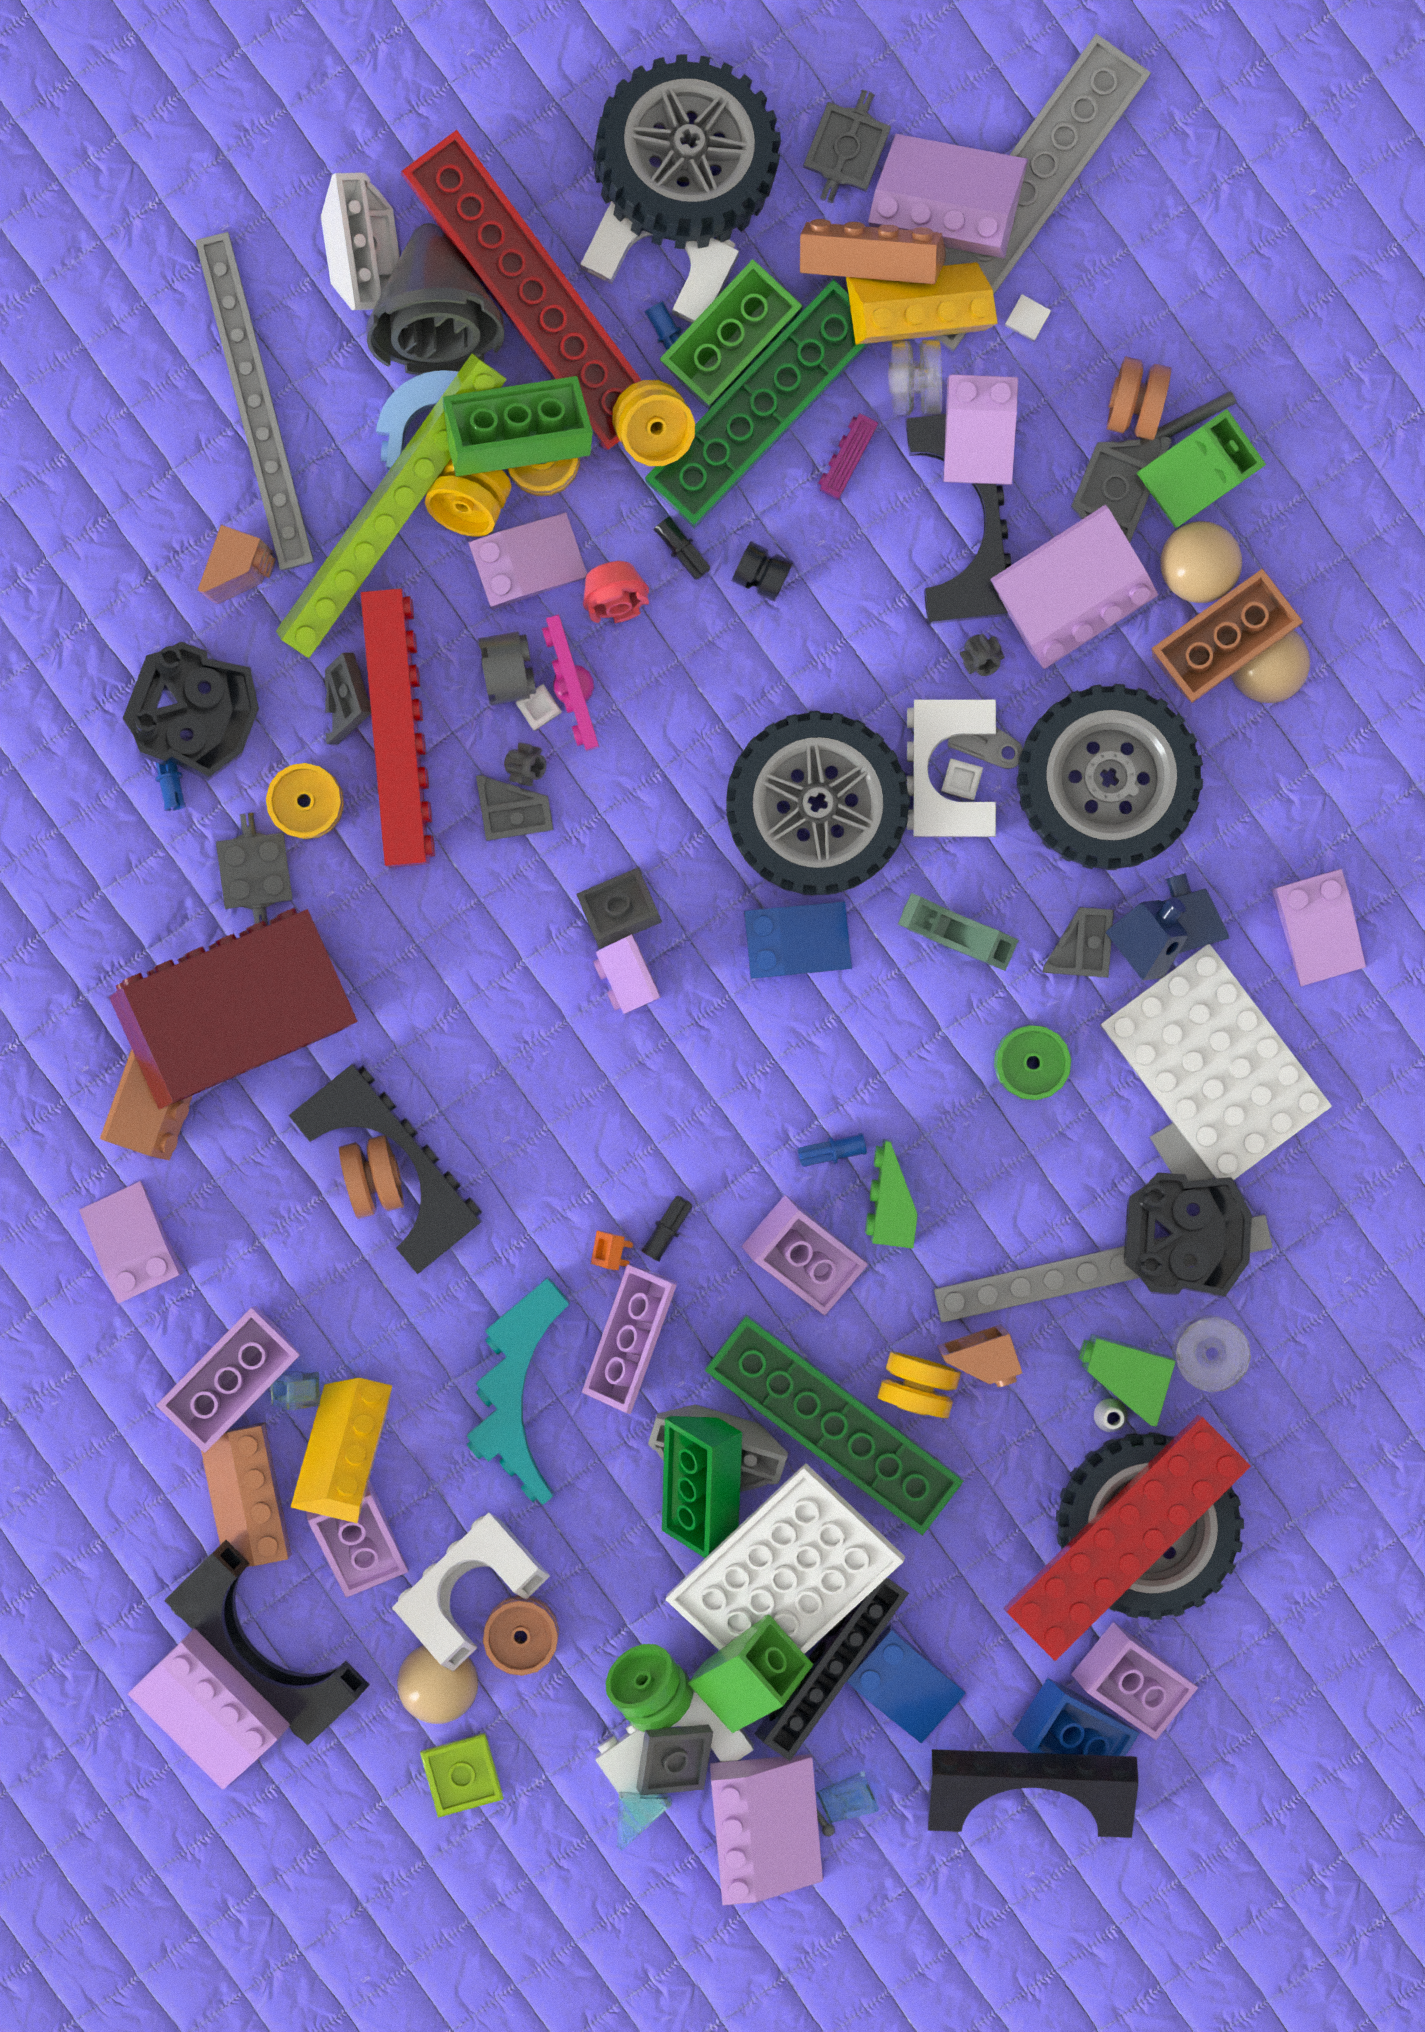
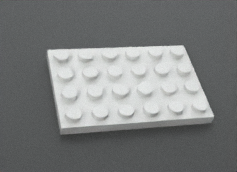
M1210 944L1204 946L1100 1024L1215 1179L1232 1177L1235 1180L1332 1107Z
M805 1463L667 1594L665 1600L719 1650L769 1614L805 1654L904 1562L905 1556Z

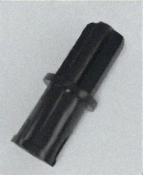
M671 516L664 519L654 528L655 533L657 532L673 552L671 554L672 558L677 557L694 579H700L710 570V566L691 544L693 542L692 538L687 539L674 523Z
M676 1196L661 1221L657 1220L655 1222L657 1227L641 1251L660 1262L662 1255L674 1236L678 1238L679 1234L677 1231L692 1209V1204L685 1198Z

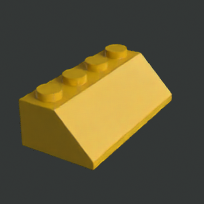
M977 262L943 266L935 284L846 277L856 345L985 331L998 324L993 289Z
M363 1378L324 1384L291 1508L358 1523L390 1404L392 1385Z

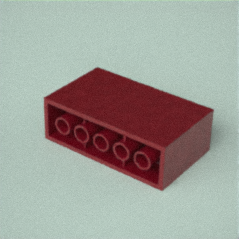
M296 908L289 909L269 920L270 925L268 926L265 920L239 933L240 938L236 939L234 933L208 946L209 951L207 952L203 946L177 959L178 964L176 965L173 960H169L146 972L148 977L143 978L142 973H138L122 980V983L116 985L117 991L109 996V999L159 1110L338 1033L358 1022L308 909L297 913Z

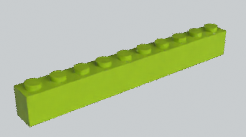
M473 353L470 355L277 628L276 633L282 641L307 658H310L451 459L447 440L443 397L501 388L507 380L502 374Z

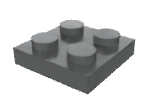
M639 867L576 894L599 949L662 922Z
M709 1724L645 1730L636 1785L640 1795L704 1790L713 1738V1730Z

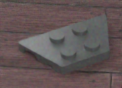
M1163 437L1153 441L1137 439L1123 442H1098L1071 508L1081 519H1084L1106 504L1130 543L1150 495V491L1137 472L1168 451L1172 439Z

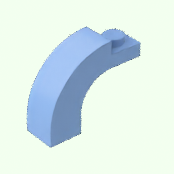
M440 370L420 374L406 381L388 398L380 413L376 428L378 435L389 436V441L382 442L381 461L386 462L388 470H390L404 450L406 432L410 423L421 412L434 408L459 371Z

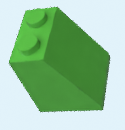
M1091 1333L1089 1341L1084 1339L1080 1348L1078 1359H1081V1362H1083L1082 1367L1149 1425L1157 1427L1176 1361L1168 1355Z
M768 1614L704 1661L688 1684L731 1733H734L783 1707L813 1664Z

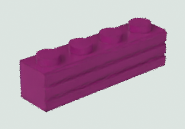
M859 413L858 417L853 416L848 426L851 429L848 436L843 435L838 445L841 448L838 455L833 454L828 464L831 466L828 474L823 473L818 483L822 485L820 491L839 500L874 434L878 422Z

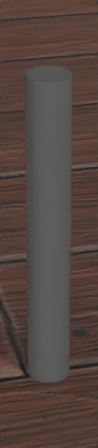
M1229 391L1159 427L1154 439L1170 438L1236 404L1233 393Z

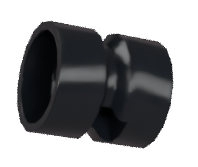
M750 541L731 581L747 589L755 586L757 587V594L775 601L793 565V561L779 554L771 557L768 555V549Z

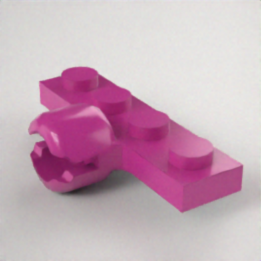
M559 614L546 618L548 626L542 628L547 647L554 646L558 657L557 660L552 661L556 674L553 681L554 692L557 698L565 704L567 713H575L578 725L572 726L577 746L584 744L586 752L597 749L599 744L586 705L594 691V680L588 670L574 664Z

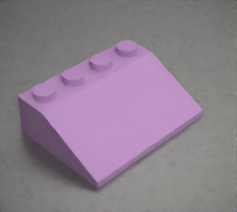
M895 134L875 190L868 219L869 226L878 228L881 225H895L901 230H913L919 227L930 228L933 232L942 233L944 245L947 248L1005 259L1028 159Z
M1106 504L990 579L1027 649L1043 669L1158 596L1147 571Z
M195 1628L128 1693L222 1790L252 1765L290 1726L278 1711Z
M812 1754L793 1756L791 1761L784 1757L710 1763L722 1904L755 1903L822 1882L823 1875Z

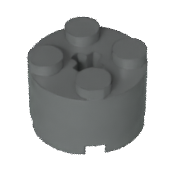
M519 631L478 638L490 705L530 699V694H536L532 667L525 668L524 664L525 661H530L526 634L519 635Z

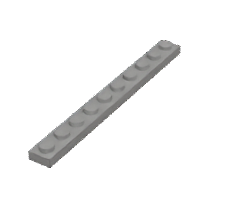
M225 232L195 240L280 570L283 571L314 563L230 234Z
M1265 1214L1253 1216L1250 1253L1273 1248ZM1169 1236L1154 1239V1246ZM1120 1246L934 1288V1293L942 1323L1140 1277L1124 1264L1125 1246ZM1186 1255L1184 1257V1264L1187 1267L1195 1266L1196 1258L1193 1255Z

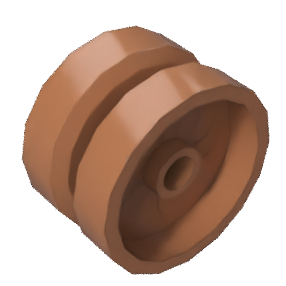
M1125 356L1119 375L1115 378L1108 406L1110 411L1106 430L1123 434L1129 428L1132 416L1135 414L1137 415L1134 426L1136 437L1153 441L1167 396L1171 367L1160 364L1152 365L1148 371L1145 383H1142L1144 368L1142 360Z
M386 1135L368 1140L366 1148L369 1161H366L362 1148L356 1142L339 1146L342 1172L357 1219L375 1214L377 1208L376 1192L385 1210L391 1211L404 1207L401 1175L397 1160L392 1153Z
M519 1595L505 1598L493 1608L486 1621L483 1635L486 1655L495 1667L508 1674L524 1676L538 1672L550 1662L557 1648L559 1626L556 1615L547 1603L534 1596H530L527 1600ZM517 1631H524L527 1634V1640L522 1641L521 1637L516 1639L514 1635Z

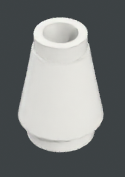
M1105 1399L1094 1410L1095 1423L1103 1431L1116 1432L1127 1421V1409L1117 1399ZM1111 1412H1116L1119 1415V1420L1117 1422L1113 1421V1424L1108 1423L1107 1416Z

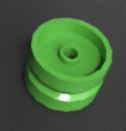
M1026 1025L1015 1028L1001 1039L995 1050L994 1069L997 1079L1008 1092L1019 1098L1040 1100L1050 1097L1063 1087L1070 1075L1071 1057L1068 1046L1057 1033L1046 1027ZM1030 1056L1038 1058L1036 1062L1039 1066L1036 1069H1030L1027 1066V1059Z
M641 1644L627 1650L617 1658L606 1678V1694L610 1701L623 1713L633 1727L642 1732L651 1729L670 1728L681 1720L690 1707L693 1689L688 1684L690 1678L680 1665L676 1664L673 1657L664 1648L656 1644Z

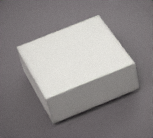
M1022 294L1005 326L1034 342L1051 310Z
M544 684L536 688V694H530V699L515 702L534 731L562 713Z
M950 758L941 792L974 801L983 767Z

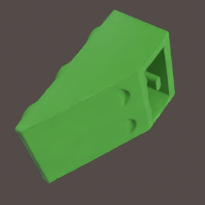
M1226 409L1142 468L1137 474L1176 529L1264 467L1266 463L1229 410Z
M883 1139V1145L876 1146L874 1166L879 1167L878 1180L872 1179L869 1199L870 1201H875L874 1214L867 1213L865 1233L866 1235H871L870 1240L874 1244L914 1248L918 1214L892 1144L889 1140Z

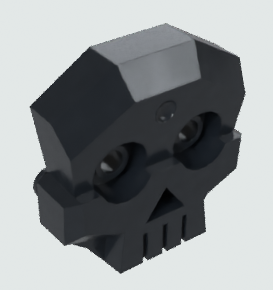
M179 642L173 646L165 647L159 652L146 655L123 716L124 723L134 736L140 757L164 766L172 761L208 781L241 757L259 709L251 669L246 666L208 659L207 651L184 642ZM206 683L210 686L211 690L207 694H202L199 692L198 686ZM163 691H165L173 704L157 708ZM188 730L193 734V738L190 741H184L180 737V733Z
M1157 1173L1144 1187L1129 1196L1126 1210L1124 1264L1142 1279L1151 1294L1178 1295L1182 1289L1224 1298L1249 1264L1252 1214L1232 1177L1188 1181L1185 1174ZM1189 1204L1197 1205L1199 1208L1198 1215L1190 1216L1186 1210ZM1156 1223L1170 1236L1154 1246ZM1186 1255H1193L1196 1258V1265L1194 1267H1187L1184 1264V1257Z

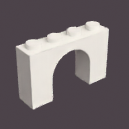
M612 201L580 264L581 270L610 284L613 283L629 249L640 239L652 236V234L644 230L640 236L630 231L632 222L626 217L620 222L613 215L615 204ZM718 236L716 239L710 238L709 246L704 248H698L697 241L686 242L685 251L690 259V273L672 309L673 315L692 324L719 296L739 257V251L734 249L736 245L734 242L726 240L721 243Z
M914 700V708H907V728H914V742H907V762H914V776H907L909 796H914V810H908L907 830H914V837H996V802H956L941 796L934 789L928 775L930 757L935 748L946 739L955 736L971 735L996 736V700Z
M489 1512L474 1521L471 1525V1530L461 1540L452 1543L446 1551L447 1554L438 1563L429 1566L423 1572L422 1578L413 1587L403 1591L398 1598V1602L392 1607L440 1665L451 1671H454L477 1649V1646L455 1622L450 1610L452 1589L464 1573L477 1567H491L515 1594L526 1600L550 1577L547 1571L502 1520Z
M694 1690L689 1709L681 1720L671 1726L685 1727L709 1724L713 1730L711 1749L720 1762L738 1761L754 1750V1744L745 1731L741 1728L731 1733ZM629 1724L625 1728L628 1733L618 1740L612 1736L597 1747L600 1752L596 1754L595 1760L642 1827L669 1809L670 1801L664 1793L640 1795L636 1789L645 1732Z

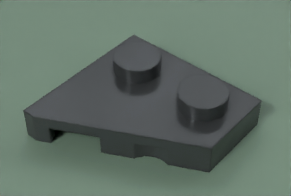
M342 653L325 669V687L327 690L325 713H332V732L326 733L327 744L338 745L371 714L370 701L367 697L354 653Z
M482 775L476 776L486 841L554 830L548 796Z
M1079 907L1043 966L1042 973L1109 978L1111 939L1105 932L1113 925L1114 910Z

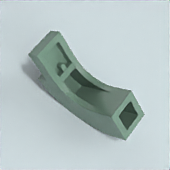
M913 893L910 894L898 922V925L907 928L909 931L1006 971L1019 941L999 930L959 915Z

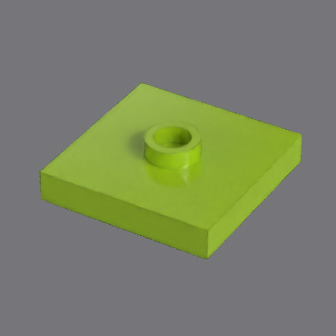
M486 1732L420 1751L438 1818L504 1799Z

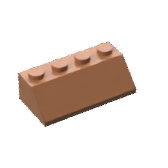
M815 219L811 222H806L800 234V273L935 284L946 260L942 233L933 232L932 229L925 227L901 230L895 225H881L877 228L865 227L860 222H848L840 225L831 224L829 220Z
M221 525L198 591L212 602L220 604L262 584L264 576L270 578L276 562V559L272 556L273 551L260 538Z
M1262 568L1151 648L1152 658L1170 682L1193 703L1302 625L1303 621Z
M131 1048L100 1139L148 1156L170 1161L178 1143L181 1127L188 1115L192 1096L159 1110Z
M1002 1324L937 1345L939 1353L946 1363L988 1384L995 1383L997 1387H1003L1017 1382L1016 1376L1022 1374L1010 1334Z
M262 1422L228 1429L206 1453L201 1450L220 1545L227 1540L250 1563L247 1567L288 1560L292 1553L266 1424Z

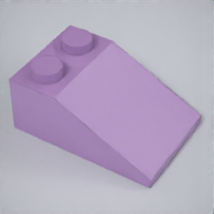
M949 374L947 380L943 482L1012 485L1018 377Z
M567 513L506 529L468 542L492 610L585 579L587 575Z
M1342 869L1272 889L1300 986L1366 967L1353 906Z
M632 934L596 952L599 959L594 960L593 963L600 979L602 980L607 977L613 990L608 991L607 994L615 1011L621 1008L623 1014H626L661 998Z
M141 1181L79 1209L101 1269L117 1304L184 1273Z
M786 1195L741 1246L755 1263L824 1316L869 1265Z
M370 1480L358 1523L306 1511L307 1520L346 1598L408 1573L406 1563Z
M1114 1622L1071 1674L1088 1694L1155 1740L1158 1739L1198 1689L1193 1682Z

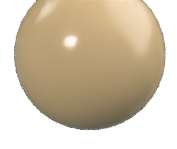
M1207 521L1191 522L1175 530L1165 542L1160 558L1161 573L1170 590L1180 598L1194 603L1212 602L1225 596L1237 583L1242 569L1241 550L1233 535L1222 526Z
M1293 630L1232 674L1231 678L1236 687L1252 700L1261 703L1284 701L1296 694L1307 679L1310 669L1308 648L1302 637Z
M422 1645L413 1650L403 1661L398 1673L397 1689L403 1706L415 1718L426 1723L444 1724L458 1719L471 1707L478 1691V1676L476 1668L469 1657L454 1671H451L440 1665L428 1649Z

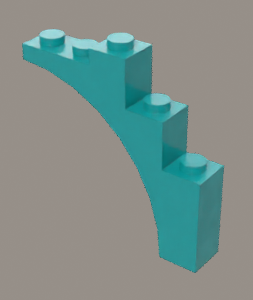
M549 1276L485 1330L489 1335L485 1339L487 1344L497 1355L503 1352L506 1357L477 1380L476 1385L479 1389L476 1391V1394L487 1407L493 1404L497 1409L466 1435L470 1440L467 1446L478 1459L484 1456L489 1462L499 1453L502 1456L499 1463L511 1477L516 1473L524 1483L521 1489L533 1503L538 1499L542 1505L553 1497L554 1492L540 1473L528 1446L523 1422V1390L527 1369L538 1342L549 1325L570 1304V1301Z

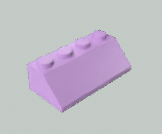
M627 1264L582 1393L631 1414L676 1289L677 1281Z
M257 1306L251 1307L156 1406L192 1442L206 1453L291 1366L300 1354L283 1332Z

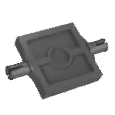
M861 90L855 108H843L830 102L827 103L805 159L803 168L819 173L827 180L820 199L825 201L831 189L827 200L828 203L834 202L839 185H850L867 192L891 130L890 125L879 122L868 114L875 94L869 92L866 102L863 104L867 95L866 90Z
M248 813L249 827H247L246 815L240 814L242 835L231 840L216 841L225 909L238 907L253 909L254 924L260 922L259 915H261L262 921L265 920L268 926L266 907L276 902L292 900L284 833L269 835L256 833L254 813Z

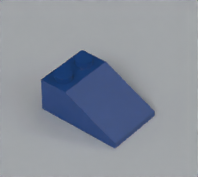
M845 901L744 911L751 979L852 969Z
M891 1625L874 1642L847 1680V1683L872 1705L921 1744L966 1694L961 1687Z
M1050 1678L1046 1679L1012 1733L1031 1753L1126 1756L1140 1734L1131 1726L1075 1691Z

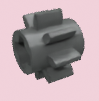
M984 634L969 638L964 645L965 651L960 652L968 673L972 674L977 671L981 676L995 673L1000 667V660L1005 658L997 638L993 636L988 640Z
M520 742L518 743V750H510L504 761L505 770L511 774L509 780L522 785L533 786V779L538 780L542 778L547 766L546 759L540 755L542 749Z

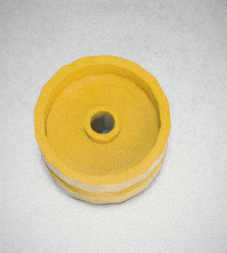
M642 380L632 384L619 395L613 407L612 424L617 437L622 442L625 450L637 462L648 466H665L677 461L689 450L695 436V421L690 408L684 402L682 396L670 384L660 380Z
M580 457L508 468L507 470L512 481L522 491L534 496H553L564 491L575 480L580 467Z
M450 459L428 490L424 503L430 515L447 529L466 536H486L493 531L500 515V509L504 507L512 486L509 477L503 470L456 477L452 459Z
M308 763L293 764L278 772L269 784L266 795L267 811L275 826L287 835L305 840L320 838L332 831L340 821L345 805L343 790L336 778L320 766ZM306 794L310 797L311 803L308 807L303 808V806L298 804V799L304 798Z
M890 1351L885 1368L890 1374L903 1378L904 1381L882 1380L877 1398L916 1414L949 1418L953 1401L949 1396L934 1390L935 1388L947 1391L957 1389L961 1371L919 1357Z

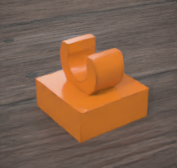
M597 1231L590 1264L606 1269L619 1270V1265L627 1266L630 1263L628 1260L621 1259L623 1247L633 1248V1243L624 1240L625 1237Z

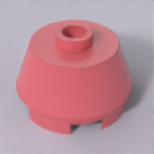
M625 561L608 562L595 567L586 575L583 607L588 611L590 619L596 623H599L601 618L613 617L614 623L624 622L640 615L639 607L643 604L649 605L647 596L649 587L631 563Z

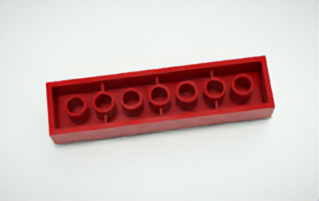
M402 588L361 592L385 866L389 868L430 864L429 857L435 856L434 836L427 835L426 823L432 822L431 802L424 801L423 789H429L428 769L421 767L420 755H426L425 735L418 733L417 721H423L422 701L419 698L415 699L414 689L415 687H420L419 667L416 664L412 665L411 655L417 653L416 633L413 630L409 631L408 621L414 619L413 599L410 596H406Z
M1197 1415L1003 1609L1056 1661L1251 1465L1202 1416Z

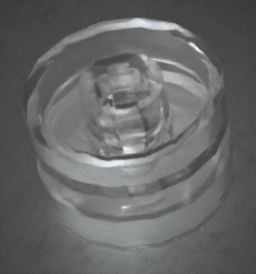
M922 339L918 346V361L913 360V347L909 340L891 341V362H888L889 394H891L893 416L911 415L914 409V394H919V407L923 415H941L942 365L939 339Z
M1214 1314L1197 1315L1184 1322L1176 1332L1171 1347L1172 1358L1176 1361L1175 1367L1180 1376L1195 1388L1208 1392L1224 1391L1237 1384L1247 1372L1251 1359L1249 1342L1243 1331L1230 1320ZM1213 1347L1218 1350L1217 1356L1212 1355V1360H1209L1206 1357V1351Z

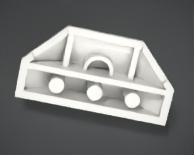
M335 173L331 177L321 214L330 282L351 310H372L400 258L393 208L380 191L370 182V178L366 173Z

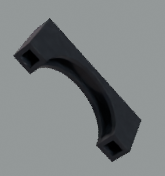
M946 414L907 418L905 424L909 456H927L944 461ZM971 483L977 492L983 509L984 532L982 542L973 561L958 576L943 584L924 589L927 625L1009 615L990 580L1011 566L1010 553H1004L1002 540L1008 539L1006 519H1000L999 506L1004 505L1002 485Z
M354 1063L288 1116L309 1142L334 1129L362 1127L388 1136L408 1154L419 1177L421 1203L413 1228L396 1249L418 1274L482 1222L479 1215L483 1212L471 1197L465 1200L457 1189L461 1185L449 1170L443 1173L437 1166L436 1162L440 1159L428 1144L424 1147L419 1144L414 1137L418 1132L407 1118L401 1121L393 1112L397 1106L385 1091L381 1094L376 1091L372 1086V1083L376 1080L364 1065L358 1068Z
M225 1540L164 1601L192 1630L195 1628L290 1724L289 1727L294 1735L299 1737L308 1746L350 1707L370 1684L347 1661L326 1672L306 1674L282 1668L264 1657L246 1637L236 1611L235 1596L238 1581L250 1563Z
M932 1749L927 1804L928 1831L962 1832L963 1824L968 1814L985 1799L1013 1789L1042 1788L1061 1792L1082 1803L1091 1812L1096 1821L1098 1837L1132 1838L1139 1783L1137 1757Z

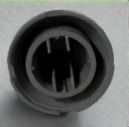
M426 223L413 231L368 319L366 326L367 344L370 352L378 361L388 367L391 365V361L405 365V373L420 375L440 370L460 371L472 353L485 362L484 354L492 348L493 352H498L504 341V322L501 312L442 229L436 224Z

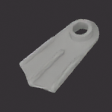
M997 727L996 736L971 735L955 736L948 739V747L1005 769H1011L1018 765L1019 757L1023 750L1017 740ZM1004 747L1014 749L1015 755L1012 759L1003 758L1002 749Z

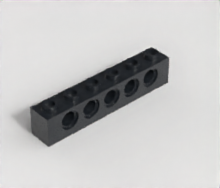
M889 1578L881 1582L823 1636L808 1657L813 1664L811 1669L784 1706L767 1715L755 1732V1735L767 1746L791 1761L909 1593Z

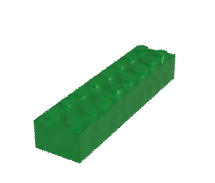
M833 279L695 424V436L689 450L675 462L665 466H655L645 477V482L694 529L870 344L856 345L848 293Z
M747 1314L743 1316L705 1366V1371L922 1536L964 1482L960 1475Z

